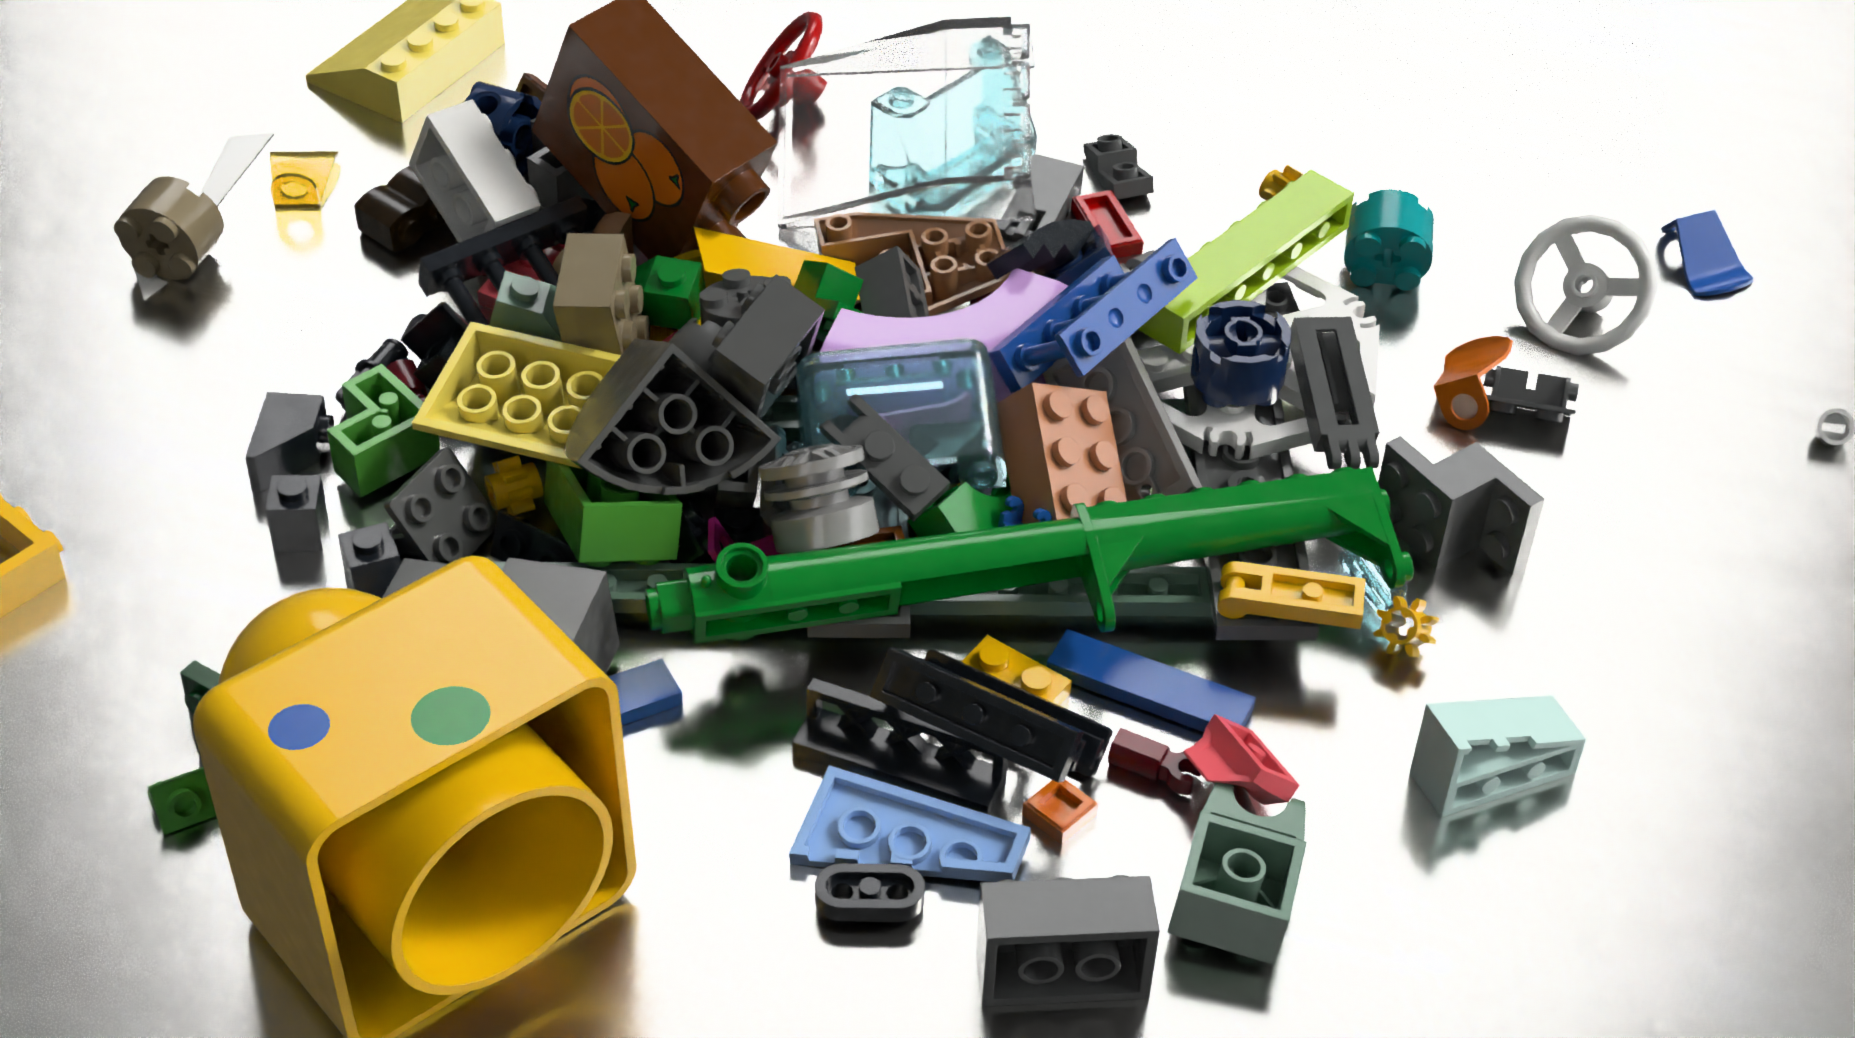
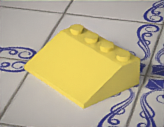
M406 0L305 75L306 82L403 123L505 44L501 3L495 0Z
M470 322L413 419L412 427L414 430L580 468L569 460L565 453L569 432L592 392L621 355Z

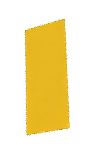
M694 227L705 272L722 275L727 270L740 268L748 270L750 276L772 277L777 274L778 276L788 277L791 280V285L794 287L803 261L810 260L829 263L856 276L855 262Z

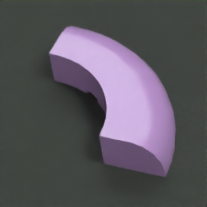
M1016 268L1011 271L1009 277L992 294L973 305L950 313L926 317L895 318L858 313L841 308L818 355L809 384L805 408L833 416L856 419L858 415L847 403V400L854 394L859 395L879 415L944 404L956 400L964 393H967L971 397V418L974 410L993 406L997 411L996 403L1013 393H1010L988 352L1067 288L1068 285ZM1043 374L1032 382L1047 384Z

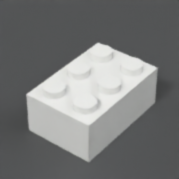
M473 99L426 116L409 165L459 243L539 210L541 204L532 185L526 183L516 167L512 153L508 149H504L494 133L490 119L487 115L481 113Z

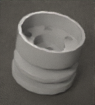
M830 443L805 447L787 452L778 459L759 466L762 481H785L784 484L765 490V500L775 502L789 501L790 509L772 516L769 520L776 552L796 553L819 550L854 542L879 532L873 497L850 496L848 489L869 479L868 471L863 469L844 471V467L865 459L862 445L843 446Z

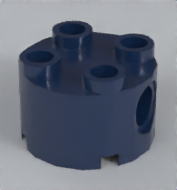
M482 81L476 82L465 102L473 99L481 113L488 116L495 135L504 149H508L512 153L516 167L521 175L527 174V157L533 154L530 121L536 118L541 101L532 95Z
M1231 300L1219 302L1209 307V314L1203 318L1201 314L1197 319L1190 376L1196 388L1203 393L1202 399L1207 405L1222 408L1227 405L1271 406L1276 403L1279 391L1284 386L1291 345V328L1286 319L1277 311L1274 318L1265 313L1266 306L1255 301Z

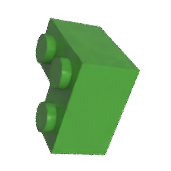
M383 364L341 384L347 420L327 429L334 472L359 497H363L420 467L440 449L439 435L414 430L412 427V421L422 406L423 401Z

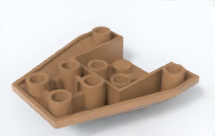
M868 212L834 214L814 219L820 255L855 262L856 266L898 246L921 270L929 316L941 314L997 290L1011 273L1009 272L996 280L986 265L999 251L1006 248L996 219ZM860 299L856 300L854 308L862 312Z

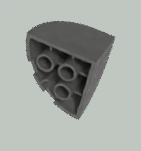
M635 338L597 385L582 407L569 432L565 453L567 458L580 468L608 483L643 493L677 495L705 490L704 488L716 485L729 478L734 479L765 457L782 438L672 342Z

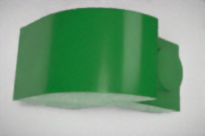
M804 260L794 287L825 309L815 338L824 342L841 308L863 313L855 309L854 305L864 280L829 263Z

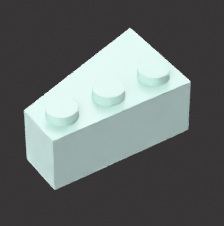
M1553 695L1426 703L1409 773L1442 818L1575 774L1587 739Z

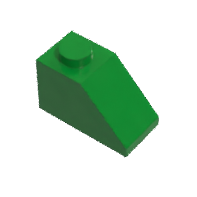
M656 255L636 267L635 285H641L643 288L642 315L649 316L650 325L679 330L691 318H697L696 324H698L700 320L699 294L706 289L701 262Z

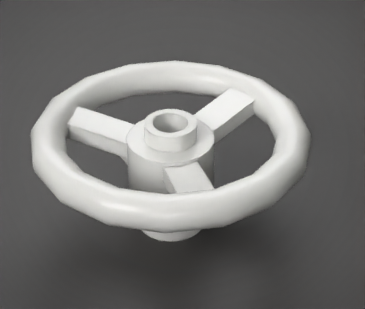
M1594 214L1564 218L1539 232L1521 255L1514 278L1516 308L1529 332L1549 347L1577 356L1607 352L1631 339L1650 316L1658 290L1655 260L1642 237L1618 220ZM1593 232L1612 237L1629 251L1637 265L1639 278H1610L1599 266L1586 263L1572 234ZM1555 244L1568 269L1563 280V292L1566 298L1546 323L1533 302L1531 282L1538 261L1549 247ZM1592 280V288L1588 292L1582 293V286L1587 281ZM1613 297H1637L1634 308L1622 323L1599 336L1584 338L1563 334L1581 310L1589 313L1599 312L1611 303Z

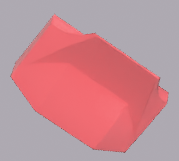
M1216 714L1213 715L1207 724L1203 737L1193 746L1184 750L1185 756L1206 781L1244 787L1256 801L1263 805L1288 803L1300 786L1253 730Z

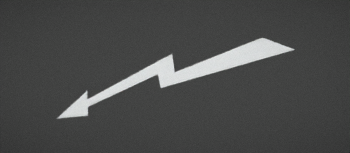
M274 133L229 136L198 197L204 192L217 206ZM135 271L144 300L169 283L157 278L158 275L146 278Z

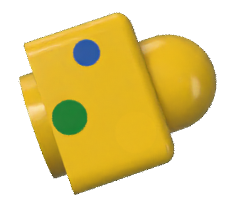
M480 556L459 558L384 598L350 588L327 587L298 592L278 600L262 610L239 633L228 651L222 666L218 685L214 686L202 697L195 709L193 731L242 910L345 1038H395L470 991L489 986L508 977L536 959L562 935L614 904L627 891L635 877L637 863L617 686L494 562Z

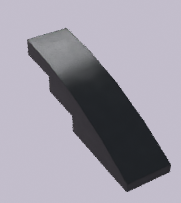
M1074 219L1051 222L1002 249L986 265L996 280L1016 268L1028 272L1034 271L1035 274L1044 276L1074 259L1093 232L1094 227L1090 221Z

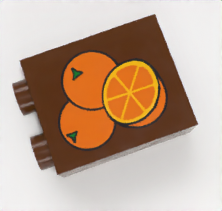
M613 0L568 25L532 128V132L607 214L613 212L632 214L633 243L648 260L656 255L674 258L686 252L698 250L694 227L746 238L737 228L739 223L751 216L765 202L771 191V188L761 177L778 142L647 0Z

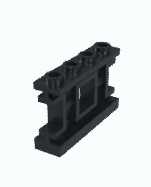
M889 647L869 696L1058 783L1065 781L1068 771H1076L1088 777L1095 776L1113 734L1112 729L936 650L927 651L923 659L899 648Z

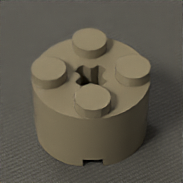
M172 176L154 178L143 188L114 223V232L126 253L132 258V267L137 273L146 278H152L155 275L172 280L190 278L217 245L223 233L224 221L216 204L204 192L198 197L188 190L187 187L190 183L183 179Z

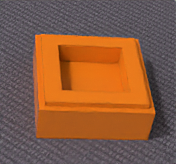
M1066 779L1064 782L1059 783L1051 780L1023 803L1022 815L1062 845L1097 816L1098 803Z

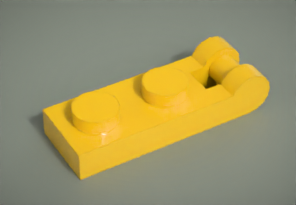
M1232 561L1226 563L1221 570L1220 583L1223 590L1218 595L1217 608L1221 615L1230 619H1238L1246 614L1360 629L1364 611L1366 579Z

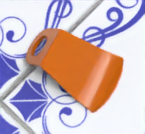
M1502 336L1477 338L1455 347L1444 357V371L1433 385L1444 418L1453 427L1461 430H1472L1479 427L1486 420L1489 414V402L1480 377L1507 358L1513 344L1510 338ZM1467 394L1473 397L1478 406L1477 414L1470 419L1459 417L1452 407L1455 396Z

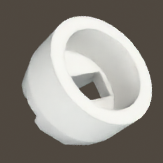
M1829 409L1817 417L1814 425L1815 434L1826 445H1842L1853 437L1855 421L1852 415L1843 409ZM1822 424L1844 425V432L1823 431Z

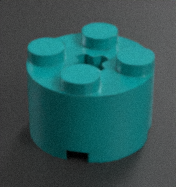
M1394 189L1378 190L1369 193L1368 200L1358 205L1357 201L1353 203L1349 226L1345 230L1344 264L1350 273V280L1360 287L1381 283L1396 285L1399 289L1406 291L1416 289L1421 283V278L1430 270L1433 261L1434 216L1431 209L1428 207L1426 210L1420 205L1419 198L1412 193Z

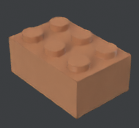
M1030 383L996 403L1011 494L1022 499L1024 503L1023 524L1040 522L1041 520L1033 517V512L1039 508L1049 511L1052 520L1069 518L1072 506L1076 503H1085L1086 507H1090L1108 500L1116 501L1117 503L1127 501L1106 391Z

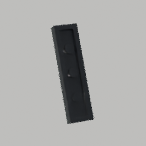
M812 678L807 687V716L792 741V756L826 767L830 765L988 815L991 814L1007 778V759L873 699L868 695ZM822 701L837 705L845 714L841 715L823 709ZM875 717L886 721L894 730L890 731L879 727L871 718ZM924 733L935 737L942 746L927 743L920 734ZM973 749L992 755L993 764L977 759L969 750Z

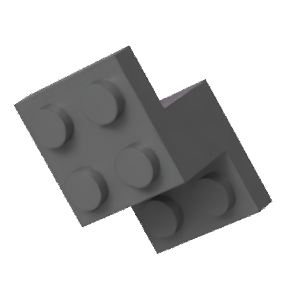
M1402 436L1386 443L1378 484L1380 489H1385L1389 496V516L1395 533L1415 553L1421 555L1435 569H1438L1480 547L1492 560L1500 564L1511 575L1527 568L1545 498L1478 442L1434 464Z

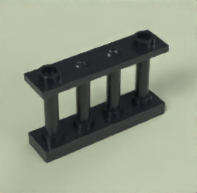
M577 195L420 258L418 285L426 297L441 291L448 292L468 324L475 322L489 325L490 323L463 282L480 275L488 276L499 292L504 272L506 271L503 266L521 259L529 262L542 282L557 286L559 275L542 250L559 243L565 244L567 233H583L588 208L580 196Z

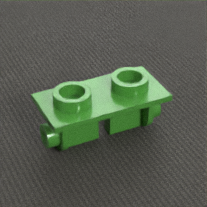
M203 767L148 786V798L153 811H156L163 835L216 816Z

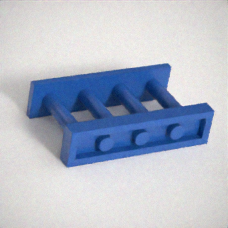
M1176 237L1166 241L1137 267L1126 273L1123 272L1115 255L1102 258L990 350L988 355L1010 393L1017 392L1032 383L1050 368L1055 361L1063 358L1068 360L1077 378L1082 377L1198 277Z

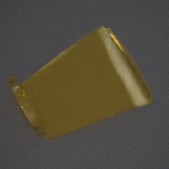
M271 151L272 182L270 190L275 209L321 208L332 168L340 151Z

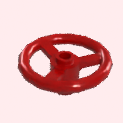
M807 11L795 18L774 40L753 70L743 89L740 102L757 120L764 118L785 96L800 107L805 105L812 109L827 92L829 82L823 78L824 73L809 63L823 32V19L819 13ZM804 33L795 51L790 50L786 53L790 46ZM770 75L768 79V84L770 85V87L765 91V93L760 97V99L756 103H754L758 91L763 87L768 76Z

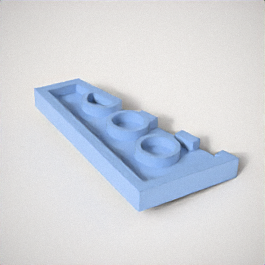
M829 765L789 851V861L792 865L828 867L839 863L902 864L914 868L922 876L998 882L1006 879L1014 880L1031 839V828Z

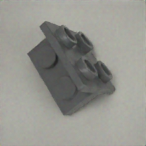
M449 447L439 449L384 503V509L395 523L390 531L399 555L408 554L410 558L419 556L423 561L449 564L459 558L471 556L495 531L497 514Z

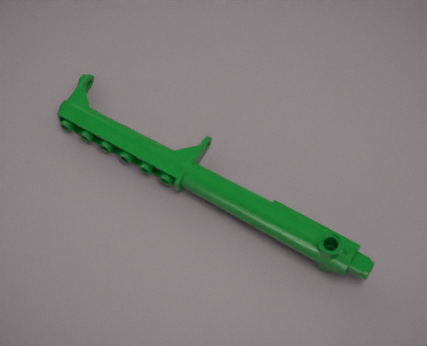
M1342 467L1330 473L1309 476L1293 474L1281 480L1267 482L1249 480L1237 486L1217 489L1200 487L1189 493L1168 496L1151 494L1140 500L1117 503L1116 501L1108 500L1090 507H1086L1085 503L1073 504L1070 517L1067 519L772 556H766L761 549L752 544L734 543L725 547L719 553L716 564L684 568L683 579L655 583V588L645 589V603L651 631L661 629V633L665 634L691 630L694 643L696 644L723 639L740 641L749 639L757 634L893 615L898 613V607L1081 577L1099 630L1101 632L1114 631L1116 624L1112 595L1130 570L1322 538L1378 566L1385 583L1391 589L1403 587L1406 581H1411L1414 568L1410 554L1407 551L1401 552L1389 516V496L1385 489H1380L1373 468L1353 469L1351 467Z

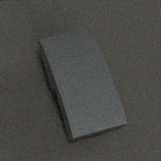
M1117 134L1101 135L1097 138V141L1083 144V152L1105 191L1112 190L1117 199L1154 193L1153 176L1138 165L1137 148L1122 136Z

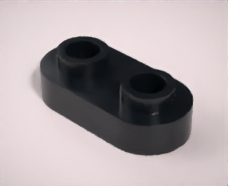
M839 863L823 869L815 880V905L825 917L836 921L903 922L916 917L923 909L925 902V881L917 870L907 865ZM837 897H847L849 899H840Z

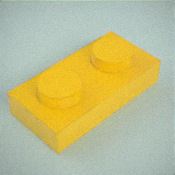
M989 635L961 661L1058 705H1061L1070 695L1072 680Z

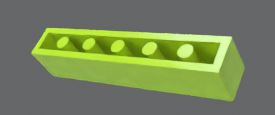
M1312 169L1297 180L1290 181L1268 201H1262L1254 211L1240 221L1233 222L1225 232L1214 240L1204 243L1196 253L1187 258L1198 278L1138 330L1176 353L1181 354L1194 344L1197 319L1201 314L1202 318L1209 314V307L1219 302L1231 300H1253L1345 231L1349 226L1354 192Z

